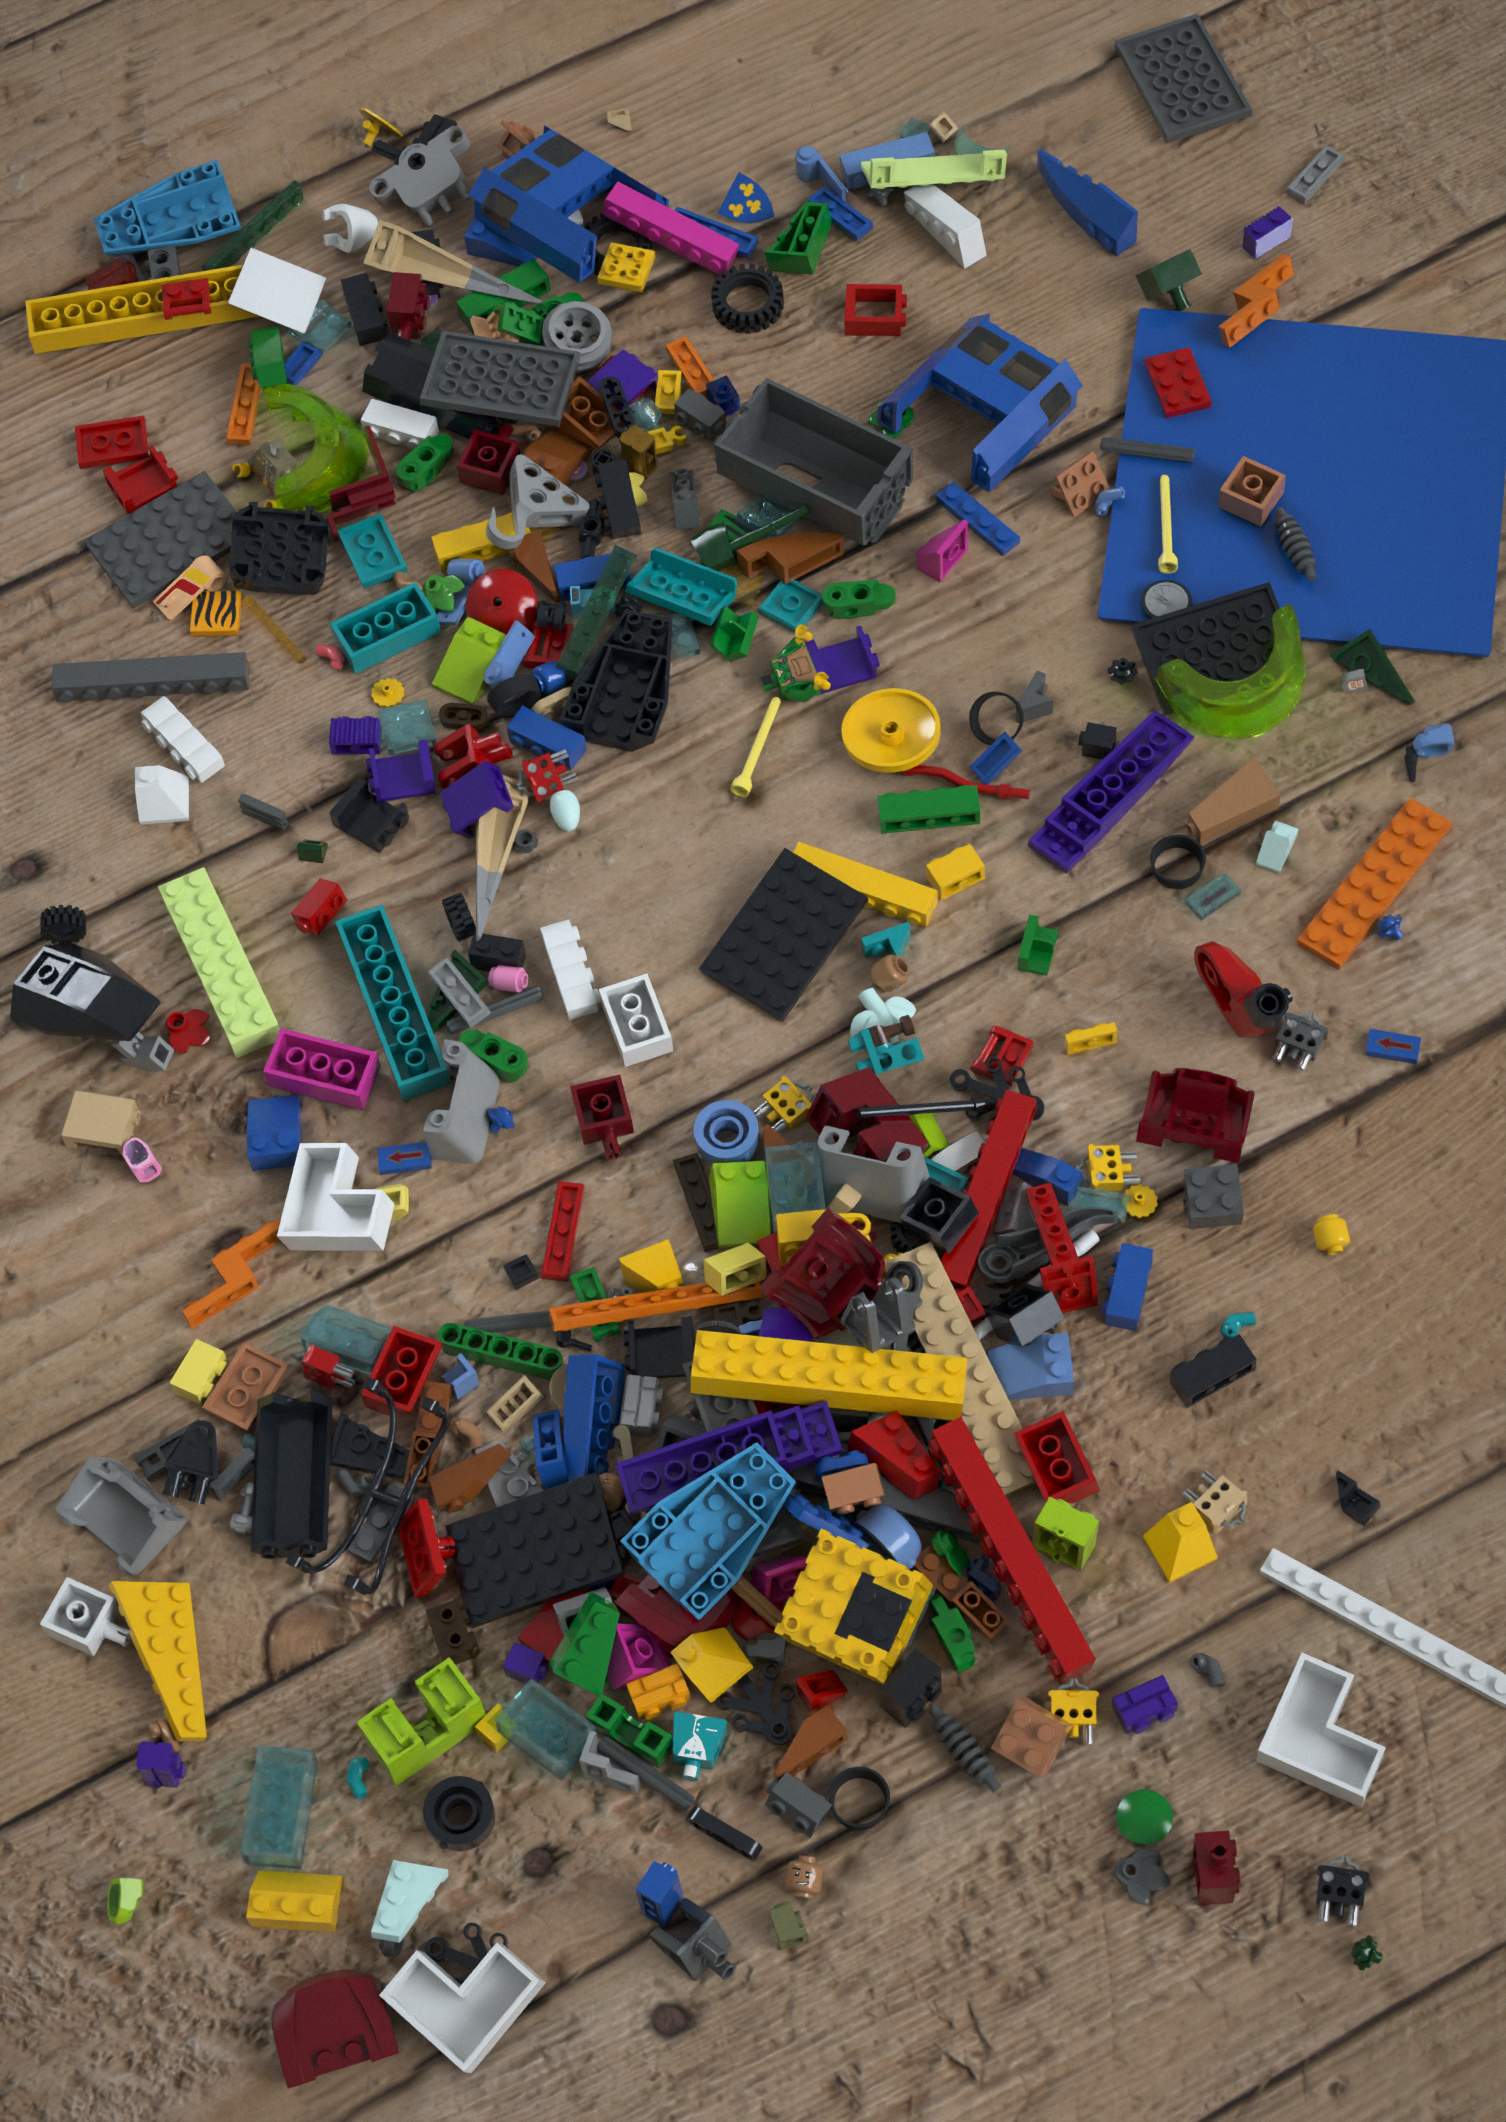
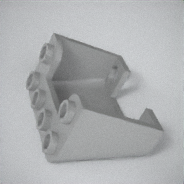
M824 1126L818 1138L822 1202L828 1206L843 1185L847 1183L862 1195L854 1208L850 1210L851 1212L902 1223L899 1217L930 1177L921 1147L896 1142L887 1162L841 1152L850 1134L849 1131ZM833 1135L839 1137L838 1142L835 1143ZM907 1151L911 1153L910 1158L905 1161L897 1159L898 1154Z

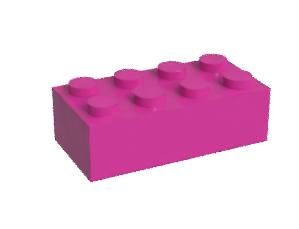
M281 1028L263 1073L267 1085L270 1087L364 1111L381 1065L377 1052Z

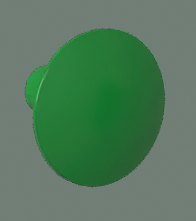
M1142 1789L1129 1793L1121 1800L1117 1808L1116 1820L1121 1833L1137 1846H1145L1157 1843L1167 1836L1172 1828L1173 1812L1169 1802L1161 1794L1152 1790Z

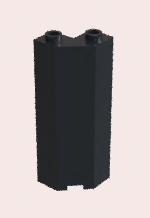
M390 333L378 343L375 352L378 353L373 365L368 364L364 371L362 392L389 404L434 416L439 426L470 439L474 429L495 434L496 417L420 405V396L435 354L434 351L393 333Z
M310 1391L298 1398H291L273 1392L257 1401L251 1552L260 1554L264 1559L287 1558L289 1553L303 1558H314L316 1554L327 1550L333 1397Z

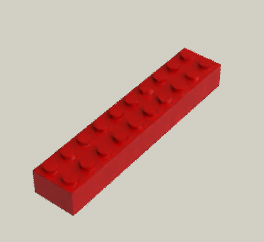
M960 1416L933 1430L929 1441L930 1447L927 1448L928 1453L935 1463L938 1462L943 1470L941 1477L946 1486H952L956 1493L953 1497L958 1508L961 1511L965 1510L969 1517L967 1524L974 1535L979 1534L983 1542L980 1544L982 1552L987 1559L991 1557L996 1566L993 1568L999 1582H1005L1009 1589L1007 1596L1013 1607L1018 1606L1022 1613L1020 1619L1024 1628L1027 1631L1031 1630L1036 1638L1033 1642L1038 1653L1041 1656H1046L1049 1662L1047 1668L1051 1677L1054 1680L1058 1679L1060 1684L1063 1685L1069 1682V1679H1074L1090 1671L1096 1660L1094 1654L962 1417Z

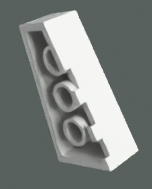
M933 184L929 186L915 185L904 192L905 208L908 213L913 215L964 269L987 256L980 219Z

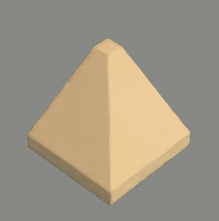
M629 109L606 112L608 123L627 131L632 130Z
M944 111L928 125L942 143L959 129Z

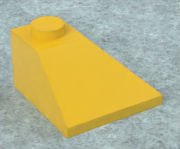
M669 1239L619 1258L622 1277L626 1286L643 1292L683 1286L682 1276Z
M1192 1502L1168 1513L1143 1535L1145 1543L1169 1583L1218 1559L1206 1524Z
M725 1627L691 1634L670 1652L685 1674L711 1703L753 1668L751 1662Z

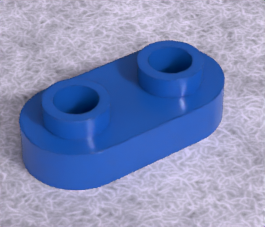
M852 1451L845 1454L844 1457L834 1458L828 1456L819 1459L818 1464L814 1466L816 1479L822 1480L823 1476L868 1465L869 1462L866 1454H861L860 1451Z

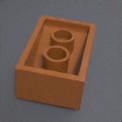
M578 377L572 383L560 426L554 427L564 435L600 449L615 434L600 393L584 379ZM614 405L611 406V409L613 411L620 412V410L617 407H615ZM621 419L620 427L624 429L625 425L623 419Z
M553 428L531 443L522 455L528 457L568 487L571 477L581 462L585 463L595 447L564 435L556 428ZM533 469L524 470L532 477L537 476ZM547 482L543 484L551 491L556 490L552 483Z

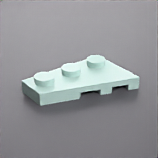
M393 1860L372 1927V1938L400 1943L417 1920L418 1913L426 1902L429 1903L435 1895L434 1891L449 1876L448 1869Z

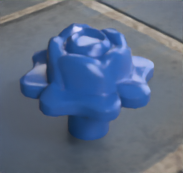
M1389 914L1378 923V935L1381 939L1392 936L1395 940H1399L1404 935L1399 929L1400 923L1403 920L1399 914L1395 917Z
M498 1106L497 1108L487 1110L492 1120L489 1126L492 1132L498 1133L501 1128L509 1129L515 1127L512 1120L513 1114L506 1107Z

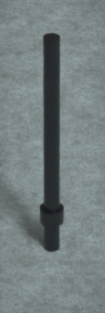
M972 1097L966 1101L857 1108V1117L870 1118L958 1111L982 1113L987 1109H995L999 1098L984 1099L983 1097Z

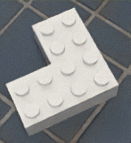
M300 1143L277 1237L289 1250L384 1251L394 1203L382 1189H352L359 1157L347 1143Z
M1301 1653L1258 1749L1256 1761L1362 1807L1381 1764L1386 1747L1335 1725L1352 1687L1354 1675Z
M496 1943L462 1985L425 1952L416 1950L379 1996L463 2072L472 2073L546 1982L505 1945Z

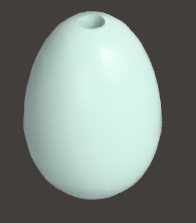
M569 790L554 793L550 800L552 817L563 831H573L577 827L580 818L578 799Z

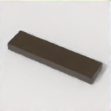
M698 1152L674 1159L673 1165L703 1251L706 1253L719 1249L710 1186Z

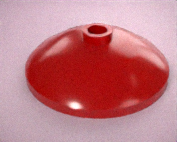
M510 569L491 570L481 575L471 586L466 599L467 616L506 635L515 620L529 629L536 618L537 595L529 580L520 573ZM500 598L502 604L496 607L495 600Z

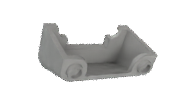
M445 1039L442 1057L444 1062L450 1067V1080H456L450 1109L432 1111L426 1118L423 1132L431 1159L474 1164L482 1159L490 1130L489 1126L492 1121L487 1110L495 1108L499 1090V1077L492 1068L462 1042Z
M89 1457L55 1508L62 1515L61 1520L72 1527H75V1525L85 1526L119 1555L117 1558L119 1569L128 1575L140 1574L182 1530L188 1521L181 1511L118 1460L109 1457Z

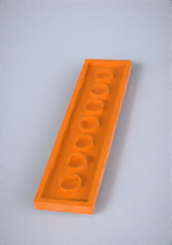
M1410 797L1298 937L1297 945L1340 970L1449 832L1453 822Z

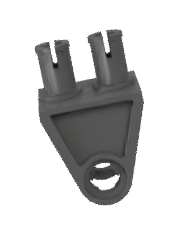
M894 1277L881 1283L874 1299L870 1302L864 1292L853 1296L841 1318L840 1323L857 1338L859 1344L864 1345L871 1353L879 1349L891 1350L893 1342L911 1333L906 1292L902 1283Z
M684 1898L677 1907L683 1910L681 1912L683 1916L698 1929L693 1936L681 1943L657 1926L649 1935L650 1938L694 1981H697L708 1968H711L723 1980L730 1979L735 1973L736 1966L727 1960L728 1953L725 1950L731 1945L729 1939L713 1915L688 1898Z

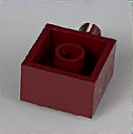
M393 273L386 310L392 333L409 341L410 338H421L422 330L426 329L425 311L430 308V297L426 296L427 285L423 283L421 274Z
M501 422L495 435L474 429L457 464L460 483L504 495L510 482V469L516 456L520 455L518 441L509 439L514 431L512 425L507 423L505 428H503L505 422Z
M621 1075L570 1086L583 1144L602 1141L605 1158L613 1160L611 1150L614 1151L615 1159L619 1158L622 1153L617 1137L634 1133Z
M1229 1830L1195 1833L1192 1853L1199 1906L1233 1903L1235 1893H1239V1885L1241 1884L1239 1867L1234 1868V1865H1236L1235 1857H1237L1236 1840H1230Z

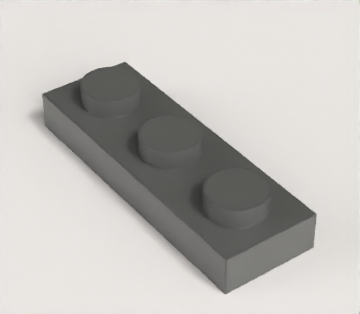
M390 1483L385 1492L400 1497L404 1489ZM414 1495L412 1496V1498H411V1500H410V1503H409V1505H408V1507H407V1510H408V1508L410 1507V1505L412 1504V1502H413L414 1499H415V1498H414ZM378 1501L349 1546V1554L373 1565L382 1551L390 1527L388 1524L395 1507Z

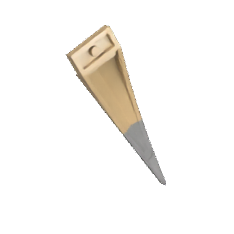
M382 220L378 222L364 260L366 266L387 272L388 274H393L394 272L421 274L422 280L539 305L543 304L541 300L469 264L415 234Z
M503 775L514 808L506 813L494 807L476 820L477 941L480 940L503 870L529 798L524 790H518L516 784L519 780ZM523 782L521 786L526 787L529 791L530 784Z

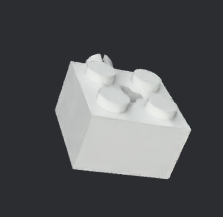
M66 1577L40 1623L46 1636L93 1657L105 1638L121 1644L123 1647H127L129 1644L126 1639L131 1641L129 1634L131 1630L113 1623L119 1613V1606L115 1598Z

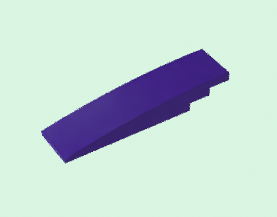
M1154 710L1062 798L1061 805L1045 819L1044 826L1028 840V847L1067 874L1153 786L1194 740V736L1157 710Z
M827 1401L803 1409L796 1406L772 1414V1411H768L616 1463L630 1513L635 1514L651 1510L662 1499L755 1443H758L785 1471L818 1462L819 1459L824 1457H833L844 1453Z

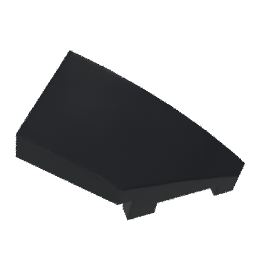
M1337 1471L1336 1478L1342 1511L1365 1526L1381 1507L1380 1501L1358 1488L1356 1481Z

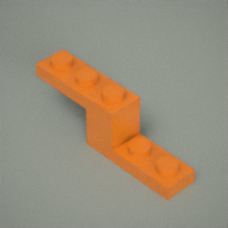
M1283 253L1233 291L1238 312L1218 326L1224 346L1232 347L1280 310L1275 289L1294 275L1289 255Z
M279 1218L273 1222L265 1223L260 1230L252 1235L242 1237L237 1244L229 1249L221 1250L211 1259L224 1285L213 1288L208 1295L200 1300L192 1301L182 1310L186 1322L191 1329L259 1288L256 1278L246 1262L281 1241L277 1237L280 1225Z

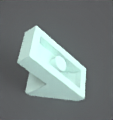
M1275 820L1271 830H1267L1256 865L1279 874L1294 844L1299 829Z

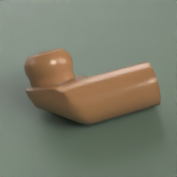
M511 424L514 428V431L511 433L512 436H524L530 443L542 437L541 431L534 424Z
M401 571L394 573L392 576L398 590L417 582L407 580ZM417 582L418 586L424 593L423 583Z
M463 1418L457 1419L452 1424L451 1431L454 1435L461 1436L463 1434L468 1438L472 1453H476V1449L484 1447L479 1427Z
M156 1720L155 1723L149 1724L148 1729L151 1737L161 1736L163 1743H171L176 1753H182L179 1742L165 1721Z

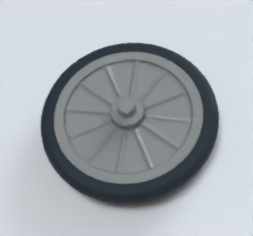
M1173 580L1156 581L1150 584L1141 596V608L1150 619L1192 606V596L1189 590L1183 584Z

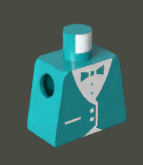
M674 1711L673 1758L674 1763L684 1765L681 1776L683 1779L698 1781L700 1768H714L728 1732L726 1719Z

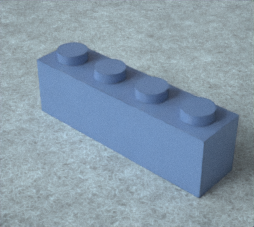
M927 132L841 154L840 170L848 190L869 185L861 168V162L890 157L894 159L935 157V151Z

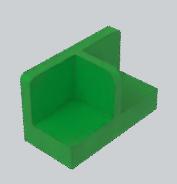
M728 607L722 608L710 645L711 648L729 662L746 657L759 616L754 612L738 616Z
M1029 914L1018 955V970L1046 976L1052 961L1058 930L1039 927V916Z

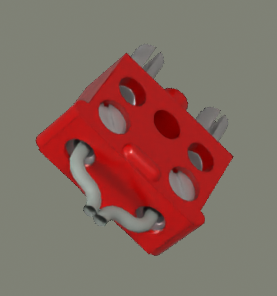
M564 749L552 755L547 752L528 761L522 760L523 770L520 771L519 782L516 784L518 790H524L528 796H535L538 802H542L543 798L565 790L563 786L578 780L575 772L559 778V774L567 771L565 764L554 766L555 762L568 757V753L562 755L567 751ZM542 759H545L547 761V764L544 767H541L539 765V762ZM546 771H551L552 775L550 778L544 777ZM524 773L533 792H529L526 787L521 786ZM551 782L556 783V788L553 790L549 789Z
M312 1344L309 1346L306 1354L294 1355V1359H297L302 1364L304 1377L307 1380H312L331 1389H334L336 1383L350 1389L353 1388L355 1380L351 1379L353 1370L341 1366L339 1356L317 1348Z

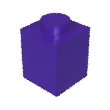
M515 1642L503 1666L507 1677L533 1687H537L539 1680L543 1681L549 1668L544 1653Z

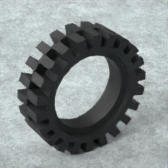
M600 213V220L597 216H594L592 223L588 221L585 224L586 229L597 236V241L607 233L622 231L631 234L636 239L637 248L652 250V240L602 215V213ZM597 249L594 274L596 275L599 274L605 256L600 254Z
M750 263L749 269H745V264H739L740 270L738 271L735 266L730 267V274L726 270L723 271L722 278L718 276L716 284L713 283L712 309L716 320L719 319V323L722 326L726 324V328L730 331L735 326L736 333H741L742 328H745L746 334H751L750 328H755L756 333L761 332V325L766 330L770 327L769 321L773 325L777 322V317L780 318L781 310L784 308L783 289L779 277L776 274L773 275L772 270L769 268L765 272L762 265H759L758 269L755 270V264ZM743 285L758 286L765 290L769 296L767 303L762 308L753 312L734 310L729 306L726 299L732 290Z

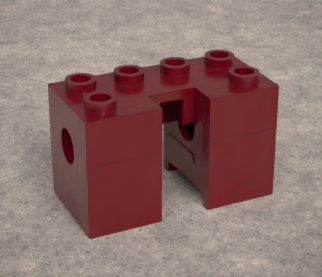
M869 1067L822 1084L805 1117L819 1136L824 1126L848 1130L850 1133L848 1138L857 1135L860 1140L852 1155L887 1162L896 1142L919 1146L923 1154L929 1144L924 1134L920 1132L908 1115L870 1118L857 1117V1108L899 1105ZM833 1135L835 1143L838 1142L839 1137ZM907 1151L898 1154L897 1159L905 1161L910 1158L911 1153Z

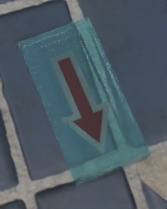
M1223 873L1186 898L1185 904L1200 920H1203L1240 895L1241 889L1226 873Z

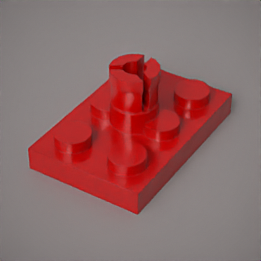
M418 1499L403 1516L398 1528L415 1598L425 1597L446 1574V1563L443 1558H452L455 1554V1549H448V1546H455L452 1536L439 1537L436 1534L433 1524V1512L429 1508L427 1499Z

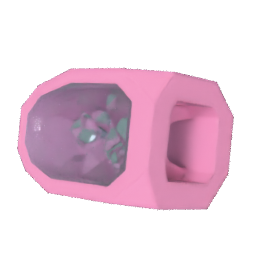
M132 1138L125 1142L123 1157L140 1183L149 1182L160 1175L162 1167L144 1141L139 1138Z

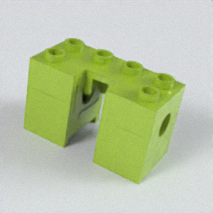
M450 1657L415 1681L422 1702L428 1710L424 1713L426 1719L417 1726L413 1722L409 1724L392 1698L356 1722L365 1744L396 1786L476 1731L475 1726L486 1715L481 1699Z

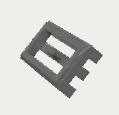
M242 794L238 799L243 814L282 831H285L288 822L283 810L246 794Z
M247 1447L218 1476L217 1480H214L209 1485L216 1498L222 1500L254 1468L255 1454Z

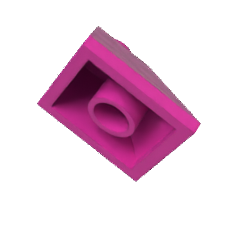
M962 520L931 538L925 546L922 545L915 556L917 558V569L941 583L968 550V521Z
M808 1556L777 1558L771 1561L760 1562L752 1567V1586L773 1605L787 1601L795 1593L793 1588L801 1571L804 1572L807 1564L805 1562Z
M617 1624L607 1675L613 1689H627L626 1683L670 1666L663 1648L639 1624Z

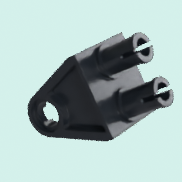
M197 1420L188 1426L165 1461L164 1466L169 1471L162 1494L169 1496L171 1487L174 1485L171 1496L179 1498L184 1474L192 1473L195 1479L188 1501L196 1503L198 1492H200L197 1503L205 1505L210 1482L218 1478L217 1437L215 1427L210 1422ZM199 1426L205 1427L208 1432L207 1438L201 1442L194 1435L195 1430Z

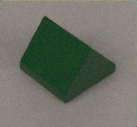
M307 839L297 844L299 860L323 864L328 843Z

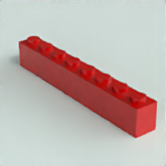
M1006 1089L1004 1097H999L995 1107L997 1116L995 1121L990 1120L986 1135H989L986 1144L982 1143L979 1148L977 1157L980 1160L977 1167L973 1166L971 1169L969 1189L963 1190V1194L971 1197L979 1214L951 1253L947 1254L944 1252L942 1260H940L954 1290L958 1288L964 1290L972 1282L978 1266L979 1254L986 1245L1037 1110L1035 1098Z

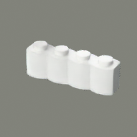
M165 696L140 712L143 719L141 721L143 728L149 734L153 732L156 735L155 738L158 744L163 749L167 747L171 751L170 755L177 764L182 763L185 766L184 769L191 779L194 780L196 778L199 782L203 783L225 767L220 753L207 742L204 736L192 726L187 718Z
M568 919L541 927L544 946L568 1019L572 1020L598 1012L597 1004L601 1003L598 989H592L590 984L594 982L591 968H585L583 963L587 961L584 947H578L577 941L580 940L577 926H571Z

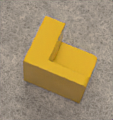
M499 1703L475 1726L477 1736L496 1753L519 1730L518 1726L504 1714L503 1707Z

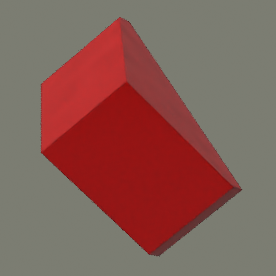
M833 1669L801 1676L796 1679L797 1694L810 1712L815 1708L820 1707L822 1709L826 1705L832 1704L848 1692Z

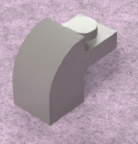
M139 1032L132 1041L113 1040L111 1044L123 1054L121 1057L122 1061L135 1068L150 1072L165 1071L174 1052V1049L161 1037H144Z

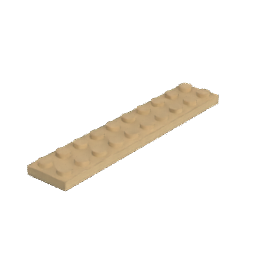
M929 1242L885 1261L884 1270L886 1274L889 1268L898 1261H910L921 1270L923 1288L919 1297L923 1302L922 1306L915 1309L912 1321L915 1323L914 1332L924 1353L967 1358L962 1419L1005 1496L1007 1497L1036 1484L1037 1482L1014 1435V1432L1023 1428L932 1243ZM907 1275L904 1276L902 1280V1285L905 1290L909 1287V1278Z

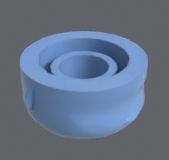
M721 1100L711 1103L698 1114L695 1120L694 1139L696 1148L702 1158L710 1165L713 1163L748 1162L755 1154L760 1141L758 1121L755 1114L746 1105L737 1101ZM724 1131H732L738 1134L734 1141L728 1143L720 1142L715 1138Z
M884 1504L874 1505L868 1510H862L858 1513L857 1521L853 1525L863 1532L862 1538L869 1543L868 1548H872L885 1560L889 1558L907 1566L908 1569L915 1565L916 1558L921 1553L920 1538L914 1528L901 1514Z

